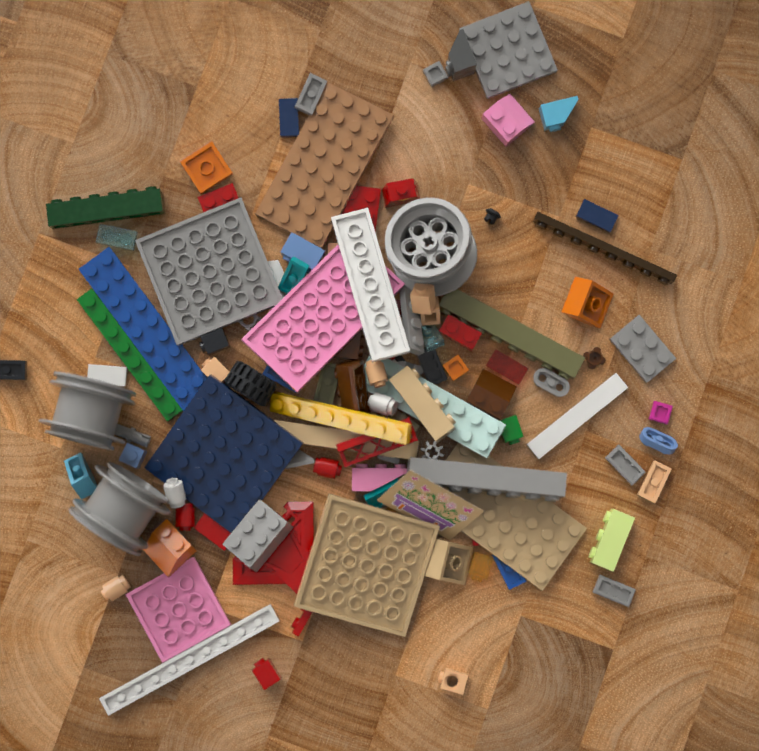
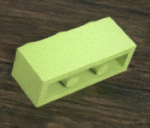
M610 509V512L606 511L603 522H605L604 527L599 529L596 535V540H598L596 547L591 548L588 556L591 558V563L614 572L635 517L615 509Z

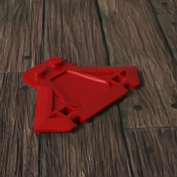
M313 501L287 502L283 506L287 511L281 517L288 521L293 516L295 520L291 525L294 528L257 572L249 568L238 557L235 556L233 558V585L287 584L296 594L298 593L314 542Z

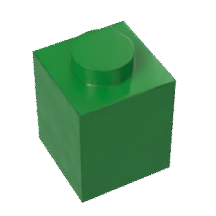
M517 415L499 420L506 424L501 434L503 442H509V445L519 443V438L524 436Z

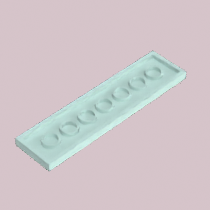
M390 359L381 360L384 363L388 381L385 382V386L380 388L370 386L365 370L368 392L371 394L378 392L394 398L398 402V409L419 420L389 380L404 367ZM420 377L418 380L421 384L426 383L432 390V393H430L431 397L434 400L438 398L444 406L441 409L444 414L447 415L449 413L456 422L453 424L456 429L447 437L487 459L505 429L506 424Z

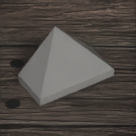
M299 449L286 469L313 464L315 459Z

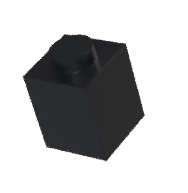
M222 328L201 336L202 341L199 342L203 353L207 352L209 356L230 348Z

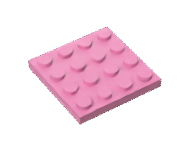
M195 556L187 560L169 578L163 573L126 594L162 663L231 625Z

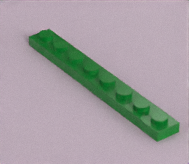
M91 288L76 299L167 422L183 411L96 292Z

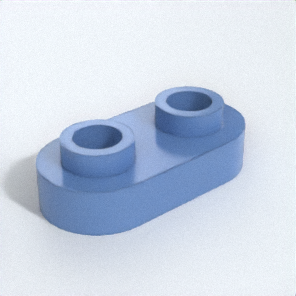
M645 427L639 435L644 445L656 449L663 454L671 455L678 447L677 441L674 438L651 427Z

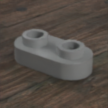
M546 368L538 369L533 375V381L536 386L556 397L565 396L569 392V382ZM540 375H544L546 377V380L544 382H541L539 380ZM557 384L562 385L563 389L561 391L556 389Z

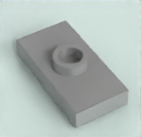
M617 445L605 457L631 486L646 473L620 445Z
M599 574L592 592L629 607L636 589Z

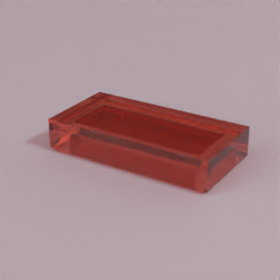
M496 349L486 364V367L517 385L520 384L529 369Z

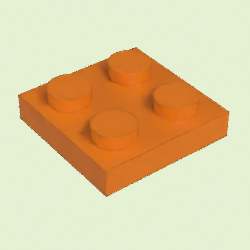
M213 142L208 143L180 161L201 195L233 175Z

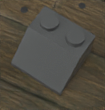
M464 29L459 31L446 61L447 66H445L448 77H452L453 82L475 74L477 66Z

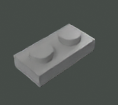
M310 73L294 108L312 116L327 81Z

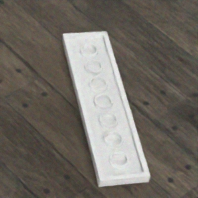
M365 208L331 217L372 363L410 353L369 209Z

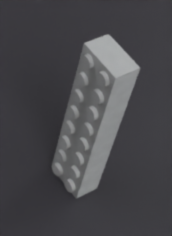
M410 457L407 463V472L412 470L442 488H449L448 491L460 492L462 489H465L470 494H479L485 491L490 496H499L501 493H505L506 497L518 498L521 495H525V499L529 500L545 497V501L549 502L559 501L560 498L565 497L567 473L414 457Z

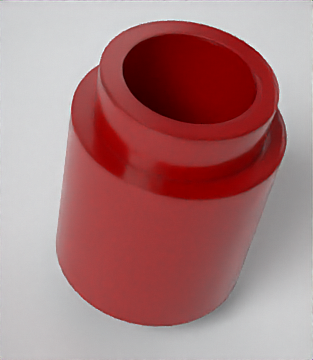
M325 457L316 458L313 473H317V476L336 479V476L340 477L342 465H339L338 460Z
M185 503L184 506L175 508V527H179V531H191V527H195V508H193V503Z

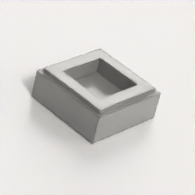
M440 61L423 69V73L431 87L448 79Z

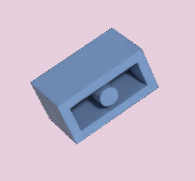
M291 232L281 250V255H283L282 259L288 263L294 256L310 265L307 271L309 273L323 259L325 250Z

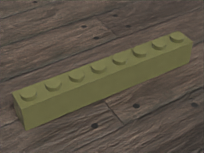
M458 289L445 294L439 304L440 312L444 315H453L461 322L474 326V329L481 332L482 335L485 333L491 335L493 341L499 344L501 342L509 345L508 349L518 353V351L526 354L524 357L528 360L541 362L543 368L550 371L552 369L558 371V375L566 380L576 377L585 360V357Z

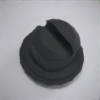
M492 208L486 209L487 214L484 220L486 222L491 220L489 224L493 225L497 219L501 218L500 213Z

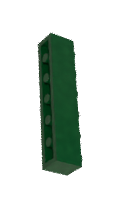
M156 186L146 187L144 191L129 189L126 191L127 193L122 194L115 191L107 193V196L92 194L89 195V198L85 199L71 197L70 201L62 202V199L51 200V203L46 204L48 227L59 229L165 214L162 191L160 188L157 189Z

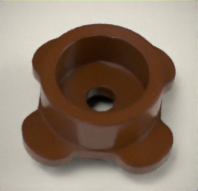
M595 347L592 351L583 354L590 369H595L597 365H603L606 362L599 347Z

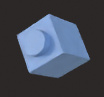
M126 443L119 461L140 469L147 451L131 443Z

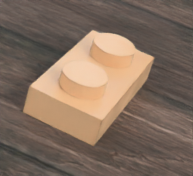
M653 460L637 495L652 503H656L672 469Z

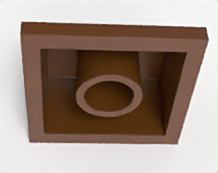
M483 369L466 402L493 418L500 420L517 386Z

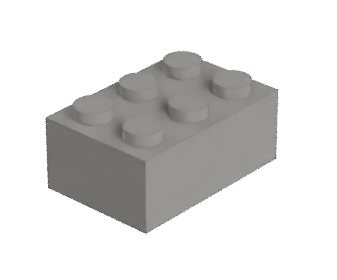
M259 499L224 541L223 545L249 568L257 572L294 527Z

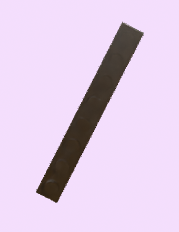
M538 211L533 219L537 227L544 230L546 228L553 230L554 235L562 238L566 236L576 245L588 246L587 249L591 252H601L609 260H619L623 262V266L629 269H633V267L639 269L642 275L647 277L652 275L658 278L657 281L662 284H672L677 277V274Z

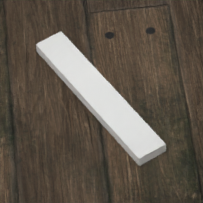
M615 373L526 445L540 459L628 388L627 385Z

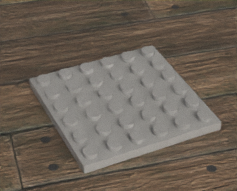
M242 198L135 240L177 346L275 307L283 299Z

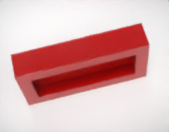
M204 513L194 529L225 551L227 548L223 543L231 532Z

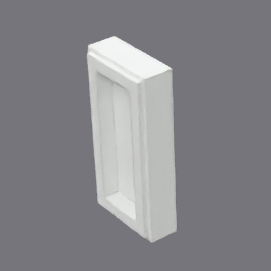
M88 364L87 378L126 387L128 368Z

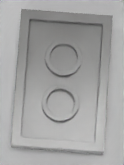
M640 315L609 339L645 383H648L676 359Z

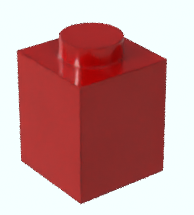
M261 658L254 663L255 667L252 669V672L264 690L281 680L282 677L270 658L267 660Z

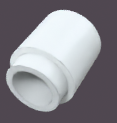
M375 392L369 397L368 406L371 411L385 416H393L397 410L398 402L392 397Z
M178 478L168 479L163 485L165 496L168 499L167 504L170 505V508L184 506L186 496L183 482L178 480Z

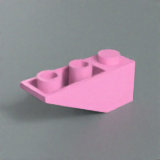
M356 464V468H352V491H373L406 474V464H395L394 468H387V464H375V468H368V464Z

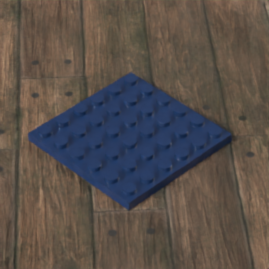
M210 374L144 468L164 483L170 478L181 480L186 499L232 533L259 499L263 501L304 442Z

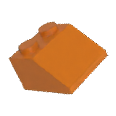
M575 277L561 312L575 320L600 329L614 293L593 280Z
M167 519L152 532L147 541L148 548L143 549L168 578L197 551Z

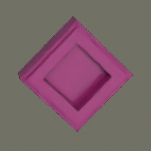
M653 401L648 419L668 425L673 406Z

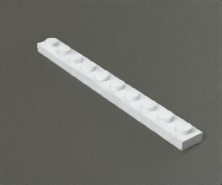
M269 604L99 699L109 716L276 624L280 620L272 605Z

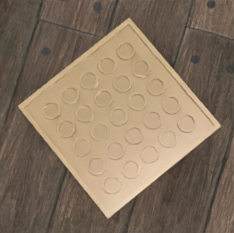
M328 494L294 606L405 637L440 526Z

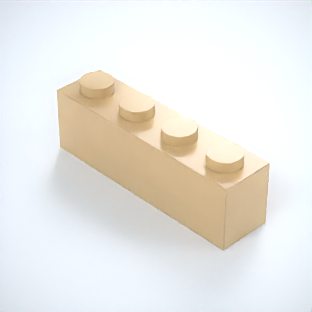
M407 365L389 380L438 443L456 429L453 426L456 422L449 413L445 415L441 410L444 406L439 399L436 398L434 400L431 397L430 393H432V390L426 383L421 384L418 380L421 376L416 369H410Z

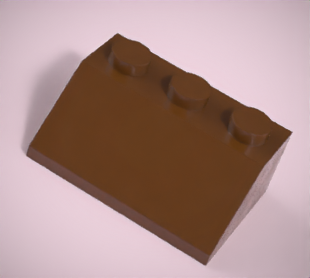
M363 360L340 362L334 369V375L338 379L339 385L337 395L341 398L340 407L371 414L368 406L369 397Z

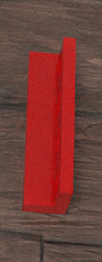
M410 418L401 420L400 422L411 424L413 438L410 439L409 444L418 441ZM363 434L336 444V447L341 455L344 466L348 467L405 445L393 442L392 446L385 447L380 445L382 439ZM368 442L376 445L374 452L371 454L362 452L364 445ZM349 449L357 451L358 454L355 460L347 462L344 451ZM360 453L366 455V456H363V457H360V458H359Z

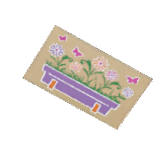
M409 470L377 500L405 516L439 525L438 534L449 540L454 538L484 512V510L412 470Z

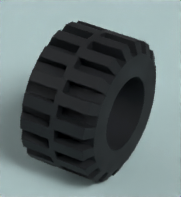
M236 361L224 380L227 385L260 406H266L277 388L275 382L242 361Z

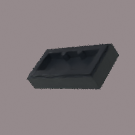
M431 344L424 347V353L416 356L426 380L434 385L448 380L434 345Z

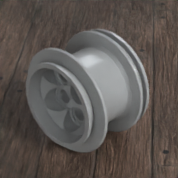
M438 198L414 200L401 207L393 215L385 233L387 258L393 266L396 276L405 283L404 286L412 291L415 283L434 285L435 296L445 295L461 287L474 271L477 261V246L470 224L464 214L450 202ZM449 242H454V245H453V246H451V247H447V246H446L447 243H449ZM410 248H416L414 252H408ZM441 259H447L443 264L438 263ZM427 262L425 266L419 267L420 263Z
M55 371L53 375L57 377L56 380H50L49 382L54 386L60 387L61 390L52 421L39 419L40 423L50 426V430H45V433L107 450L115 449V447L111 446L112 442L125 444L124 440L114 437L122 404L135 405L136 403L131 400V397H136L137 393L103 381Z
M113 462L107 463L108 468L96 465L95 469L103 476L102 480L87 502L77 498L73 499L75 507L71 506L69 512L77 521L102 539L130 554L140 556L142 554L140 548H148L147 542L140 535L156 511L165 515L170 514V510L163 504L167 503L168 499L148 482Z

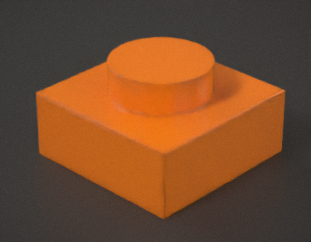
M459 355L442 365L452 381L469 371Z

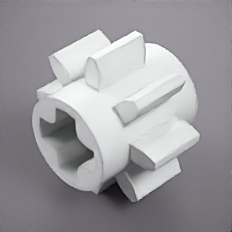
M434 441L433 445L426 442L427 448L420 449L425 452V455L421 458L427 457L428 459L438 460V456H444L440 453L443 446L437 447L436 441ZM434 447L438 453L431 458L429 457L430 454L427 453V449L430 450Z

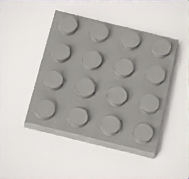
M529 1L459 28V31L464 29L477 63L475 71L487 99L557 72V67Z

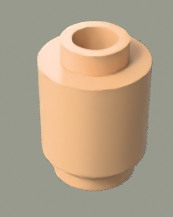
M372 360L367 361L365 370L370 386L375 388L385 386L388 377L384 363L381 361L373 363Z
M124 575L116 576L102 585L103 590H101V593L106 600L110 599L113 602L127 593L131 586Z

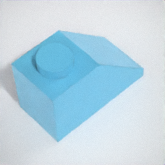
M578 96L540 105L539 112L544 131L550 130V132L561 129L575 107Z
M80 452L65 460L64 463L71 486L79 497L84 499L92 495L97 484L83 454Z

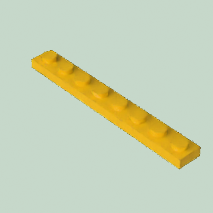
M276 391L271 396V412L404 445L410 442L411 424Z

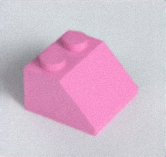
M511 94L497 101L483 113L481 118L506 147L535 123Z

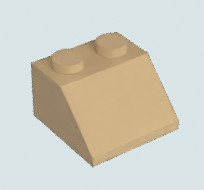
M436 539L425 576L465 585L474 548Z

